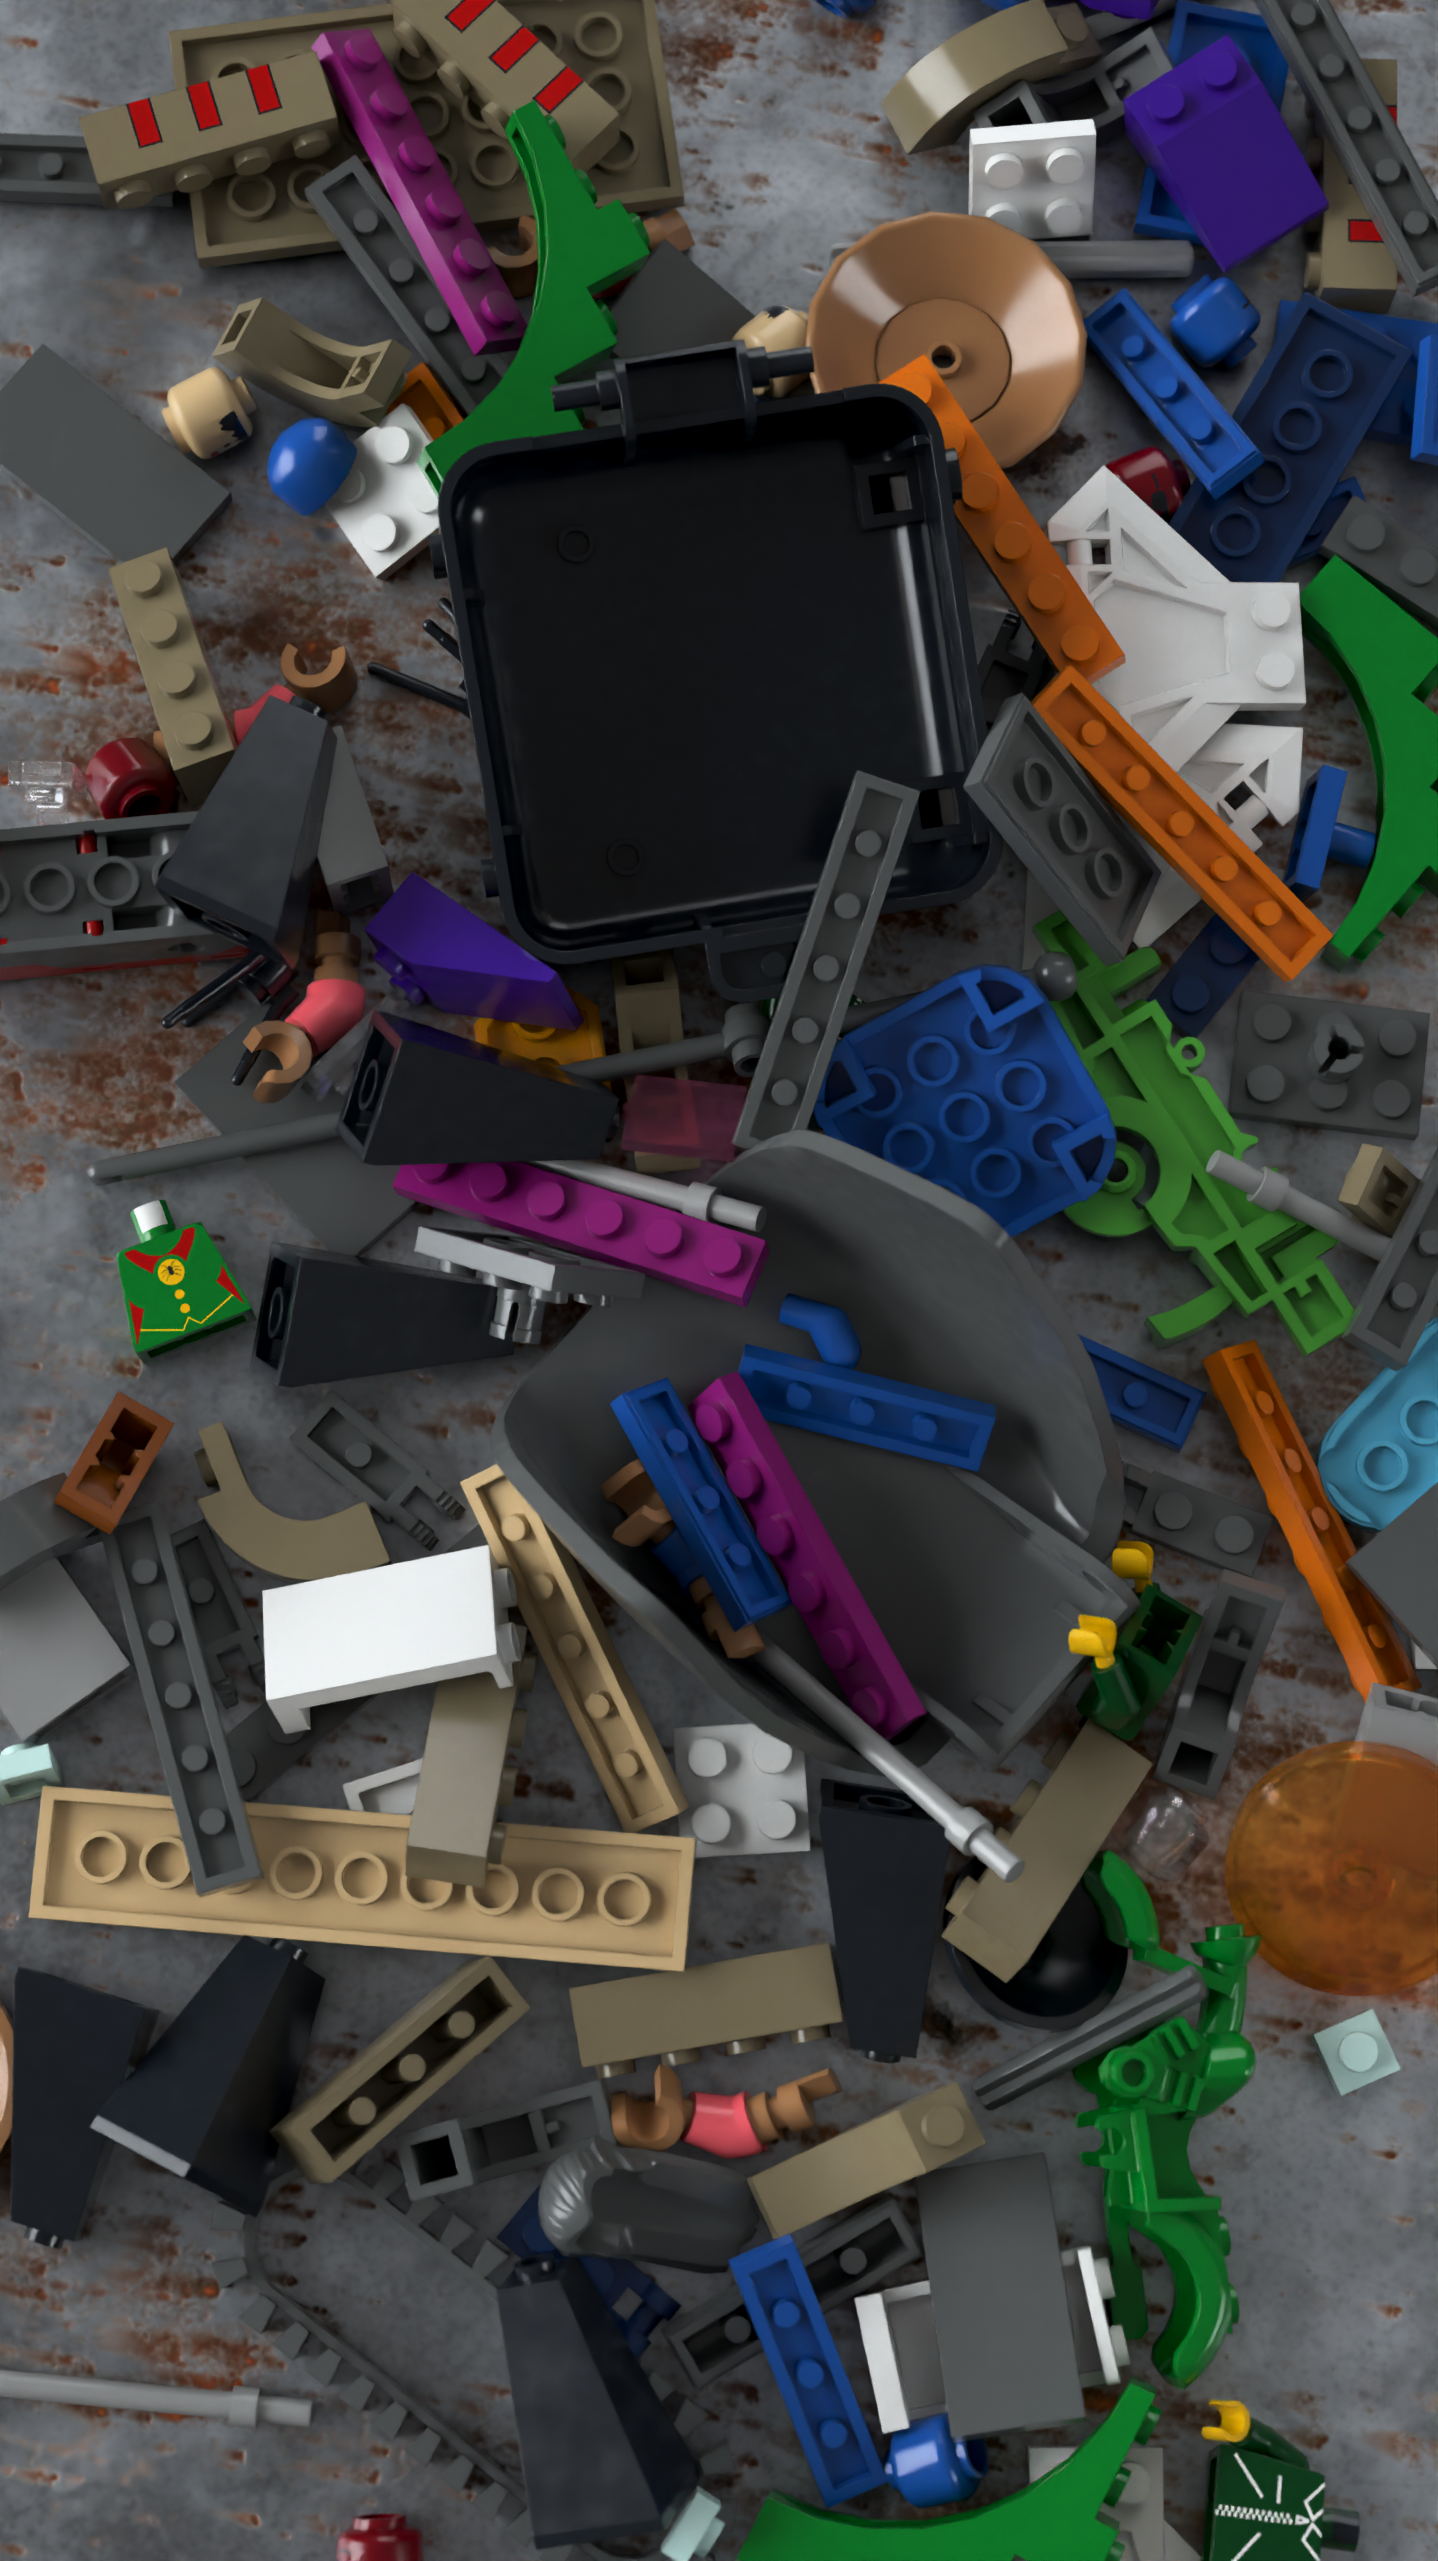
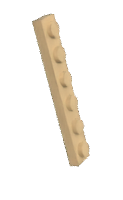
M497 1464L461 1481L460 1484L500 1569L509 1567L512 1572L517 1593V1605L624 1832L636 1833L689 1808L690 1805L571 1553L506 1478Z

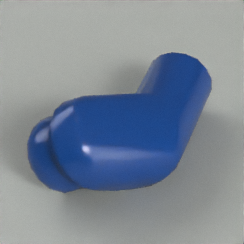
M792 1293L786 1295L780 1310L779 1323L809 1332L824 1363L853 1370L859 1363L862 1348L847 1313L839 1307Z

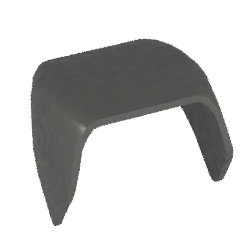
M799 1129L773 1136L755 1145L751 1150L747 1149L703 1183L720 1188L723 1196L763 1206L767 1210L766 1221L760 1232L719 1221L714 1222L716 1225L766 1240L770 1248V1253L747 1307H742L646 1275L640 1299L614 1297L612 1307L590 1305L522 1379L500 1409L491 1428V1446L495 1462L506 1478L567 1550L609 1595L676 1659L725 1702L766 1734L818 1760L847 1770L884 1777L885 1775L752 1657L728 1658L721 1641L710 1640L701 1620V1616L706 1610L697 1609L692 1597L684 1596L677 1580L648 1549L651 1539L649 1538L640 1546L632 1547L624 1545L612 1537L615 1528L629 1517L619 1505L607 1501L600 1490L601 1485L624 1466L639 1459L610 1406V1403L618 1396L668 1377L697 1429L687 1406L719 1377L738 1371L745 1344L824 1363L809 1332L779 1323L780 1310L788 1293L841 1308L847 1313L862 1348L859 1363L853 1370L996 1405V1419L978 1472L765 1420L926 1711V1714L887 1742L917 1768L927 1764L950 1742L983 1768L994 1773L1094 1659V1656L1072 1654L1070 1652L1069 1633L1071 1629H1080L1078 1616L1081 1614L1110 1619L1115 1623L1118 1632L1141 1605L1134 1592L1104 1565L1118 1542L1123 1525L1126 1499L1122 1462L1114 1425L1094 1364L1070 1318L1008 1233L980 1208L928 1180L830 1136ZM700 1435L710 1455L712 1456L716 1466L718 1467L721 1475L723 1476L726 1484L728 1485L727 1479L724 1476L715 1457L713 1456L709 1446L707 1445L705 1439ZM733 1494V1496H734L736 1502L738 1503V1505H739L741 1511L743 1512V1514H744V1516H745L747 1522L749 1523V1525H750L752 1531L754 1532V1534H755V1536H756V1538H757V1540H758V1536H757L755 1530L753 1529V1527H752V1525H751L749 1519L747 1518V1516H746V1514H745L743 1508L741 1507V1505H740L738 1499H737L736 1496ZM764 1550V1552H765L767 1558L769 1559V1561H770V1563H771L773 1569L775 1570V1572H776L778 1578L780 1579V1581H781L783 1587L785 1588V1590H786V1592H787V1594H788V1596H789V1592L787 1591V1589H786V1587H785L783 1581L781 1580V1578H780L778 1572L776 1571V1569H775V1567H774L772 1561L770 1560V1558H769L767 1552ZM791 1604L776 1615L755 1623L760 1631L852 1710L794 1604Z

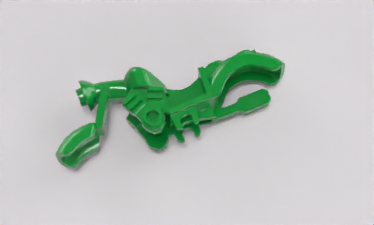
M1100 1850L1096 1853L1080 1878L1082 1889L1097 1908L1105 1937L1117 1945L1133 1950L1132 1960L1167 1975H1171L1188 1965L1195 1966L1205 1980L1209 1991L1208 1995L1200 2002L1196 2030L1187 2023L1184 2017L1176 2016L1167 2023L1163 2021L1072 2069L1076 2084L1086 2093L1096 2094L1098 2108L1078 2113L1074 2119V2125L1078 2128L1090 2125L1095 2126V2129L1100 2131L1102 2137L1101 2144L1095 2151H1082L1078 2154V2159L1085 2166L1103 2167L1104 2222L1110 2261L1109 2267L1116 2295L1114 2298L1106 2299L1109 2326L1122 2324L1126 2340L1140 2339L1149 2329L1142 2269L1132 2261L1129 2224L1156 2245L1165 2257L1171 2271L1174 2286L1173 2308L1165 2329L1152 2345L1150 2359L1160 2376L1169 2385L1179 2389H1186L1212 2363L1226 2334L1233 2333L1232 2324H1237L1239 2321L1238 2297L1234 2286L1229 2283L1224 2258L1230 2254L1231 2238L1226 2219L1223 2216H1218V2210H1222L1221 2200L1219 2196L1205 2194L1197 2183L1190 2168L1187 2147L1191 2129L1197 2118L1209 2115L1227 2102L1249 2082L1254 2074L1256 2066L1255 2051L1251 2043L1240 2032L1246 2004L1248 1964L1257 1953L1262 1935H1245L1244 1923L1205 1927L1206 1940L1189 1942L1195 1955L1202 1958V1966L1158 1948L1160 1943L1158 1920L1150 1895L1143 1882L1134 1870L1113 1851Z

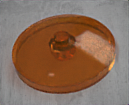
M1343 1741L1324 1744L1302 1751L1271 1769L1255 1784L1241 1803L1231 1824L1225 1851V1882L1231 1911L1236 1922L1244 1923L1245 1935H1262L1257 1953L1269 1965L1297 1983L1315 1990L1344 1996H1373L1400 1991L1414 1986L1438 1972V1766L1418 1754L1393 1745L1370 1741Z

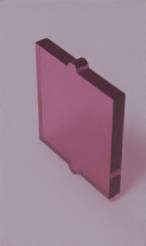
M637 1075L630 1103H625L622 1106V1118L626 1121L621 1139V1150L734 1162L737 1146L731 1142L746 1100L747 1087Z

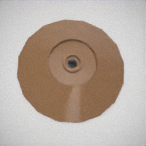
M931 211L879 225L835 259L810 302L805 347L811 346L814 372L809 374L815 394L842 390L846 387L879 383L925 354L1000 468L1004 469L1015 465L1057 432L1082 388L1087 331L1071 283L1036 242L988 217ZM938 355H946L953 360L954 364L949 368L942 369L937 367L932 359Z

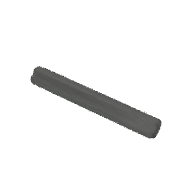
M1188 1965L1099 2012L1098 2015L1083 2022L1081 2025L1063 2031L981 2074L973 2082L974 2092L982 2106L988 2111H993L1203 2001L1209 1993L1206 1982L1195 1966Z

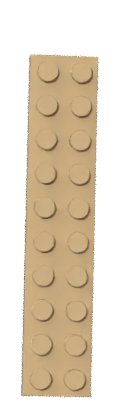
M42 1786L28 1918L667 1971H686L696 1851L695 1838L496 1822V1824L507 1825L501 1865L488 1864L485 1886L481 1888L405 1876L406 1844L412 1815L244 1802L265 1878L200 1897L196 1892L171 1796Z

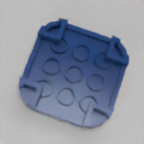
M980 964L958 971L844 1035L835 1044L813 1109L818 1127L822 1126L827 1136L857 1147L970 1202L989 1215L1011 1238L1080 1200L1086 1201L1103 1186L1115 1161L1116 1128L1109 1107L1043 991L1031 977L1006 965Z

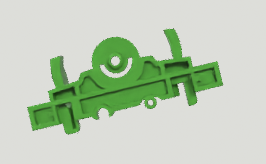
M1061 910L1036 923L1032 932L1046 954L1049 952H1063L1072 957L1078 988L1072 997L1063 1001H1050L1109 1107L1116 1130L1129 1132L1143 1140L1152 1150L1159 1172L1158 1184L1153 1196L1138 1210L1132 1200L1137 1197L1146 1180L1145 1163L1133 1147L1122 1142H1116L1115 1161L1121 1162L1126 1167V1178L1118 1183L1105 1179L1103 1186L1086 1201L1080 1200L1065 1208L1062 1212L1069 1220L1083 1230L1104 1237L1130 1236L1152 1225L1172 1251H1192L1187 1260L1193 1267L1197 1265L1213 1285V1288L1175 1309L1147 1317L1144 1325L1153 1335L1151 1342L1158 1350L1164 1349L1189 1339L1208 1328L1232 1308L1246 1319L1269 1304L1303 1358L1342 1336L1355 1310L1324 1261L1317 1259V1257L1334 1248L1339 1240L1302 1221H1297L1296 1218L1279 1209H1276L1274 1212L1262 1209L1247 1201L1246 1192L1206 1172L1208 1161L1216 1150H1221L1242 1161L1243 1153L1253 1149L1258 1142V1138L1240 1132L1206 1078L1190 1074L1200 1067L1205 1057V1048L1199 1039L1184 1037L1173 1048L1170 1043L1173 1025L1156 999L1148 1003L1143 998H1140L1120 1010L1114 1000L1157 974L1162 964L1157 953L1150 947H1141L1125 956L1123 962L1105 966ZM1182 1051H1191L1194 1054V1059H1185ZM1276 1167L1271 1168L1273 1171L1278 1173V1169Z

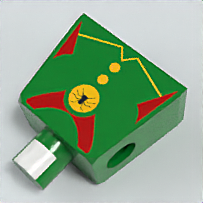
M157 1200L144 1204L130 1213L141 1243L120 1251L116 1254L132 1343L136 1354L143 1364L257 1320L248 1299L201 1222L176 1229L166 1200Z

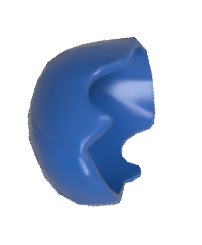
M326 418L301 419L282 431L271 447L267 477L273 493L299 515L308 516L325 505L348 476L357 456L356 446L347 438V434L339 426Z

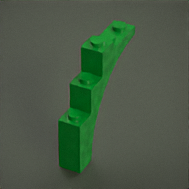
M535 100L514 110L504 130L525 175L536 220L538 273L531 317L517 355L498 386L465 420L424 447L417 464L437 498L441 484L451 466L462 455L477 446L496 441L528 436L537 437L584 429L582 424L585 423V415L582 408L554 412L551 386L562 384L609 358L618 343L615 335L618 333L617 325L605 303L600 300L595 303L592 296L640 271L650 255V251L647 248L650 245V239L643 222L634 212L628 214L620 199L597 209L595 206L597 194L590 178L582 169L575 171L563 150L566 148V141L559 124L552 115L547 114L544 116Z
M1334 555L1300 593L1302 635L1322 654L1347 691L1366 735L1375 778L1376 834L1375 846L1368 863L1367 873L1352 909L1320 956L1340 973L1352 958L1361 965L1369 958L1386 937L1385 934L1378 930L1380 925L1392 912L1402 919L1425 892L1421 885L1438 898V715L1423 704L1438 688V638L1338 556Z
M1132 2375L1106 2418L1067 2459L1027 2487L976 2509L928 2519H871L822 2509L773 2488L766 2498L736 2559L740 2561H1012L1016 2554L1027 2561H1120L1126 2545L1115 2540L1119 2533L1120 2522L1099 2511L1102 2503L1112 2508L1116 2506L1132 2473L1131 2470L1121 2466L1133 2441L1145 2447L1157 2424L1162 2410L1152 2405L1156 2396V2387Z

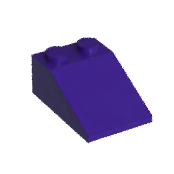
M1228 34L1123 100L1125 134L1225 274L1329 209V202L1265 86Z
M413 871L364 929L377 949L373 959L392 976L389 980L390 985L415 1005H419L425 999L445 1013L577 1031L584 1022L557 972Z

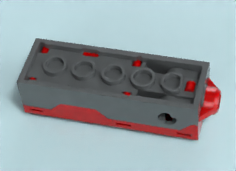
M199 811L0 829V981L245 957L251 951L250 949L178 917L154 887Z

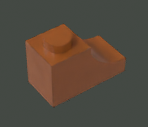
M118 1391L53 1503L110 1535L175 1423Z

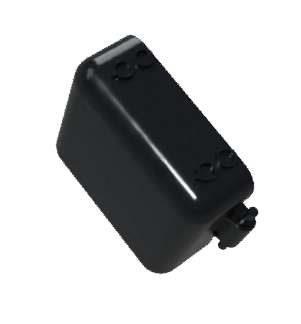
M743 339L617 358L613 359L612 370L595 372V379L552 385L551 395L554 412L600 405L601 412L619 409L621 424L486 443L469 450L451 466L441 484L438 496L440 534L428 536L434 578H448L493 857L480 860L486 898L499 896L504 922L513 938L527 952L551 963L577 964L704 943L709 979L714 989L722 997L738 1003L780 997L856 771L920 791L879 915L956 903L974 895L990 880L1001 858L1003 837L963 788L988 736L954 513L956 500H962L963 497L961 470L956 449H945L942 431L934 413L917 395L896 385L874 383L846 387L842 390L755 403L753 388L770 386V379L813 373L814 360L811 346L766 353L764 346L746 349Z

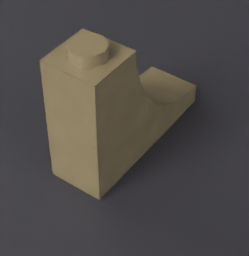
M956 2081L909 2099L746 2180L775 2240L885 2189L928 2173L985 2145L986 2142Z

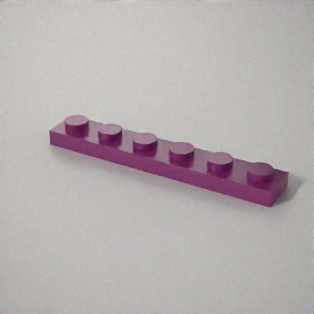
M370 29L322 32L311 48L313 51H317L321 67L474 356L519 350L527 323Z
M521 1162L401 1165L392 1184L398 1196L590 1258L642 1272L646 1276L742 1307H747L770 1253L766 1240Z
M736 1371L719 1377L691 1402L687 1408L696 1423L700 1435L705 1439L726 1477L730 1490L738 1499L755 1530L762 1548L767 1552L789 1592L792 1603L800 1612L818 1645L822 1658L830 1667L852 1707V1711L888 1741L926 1714V1711L739 1372Z

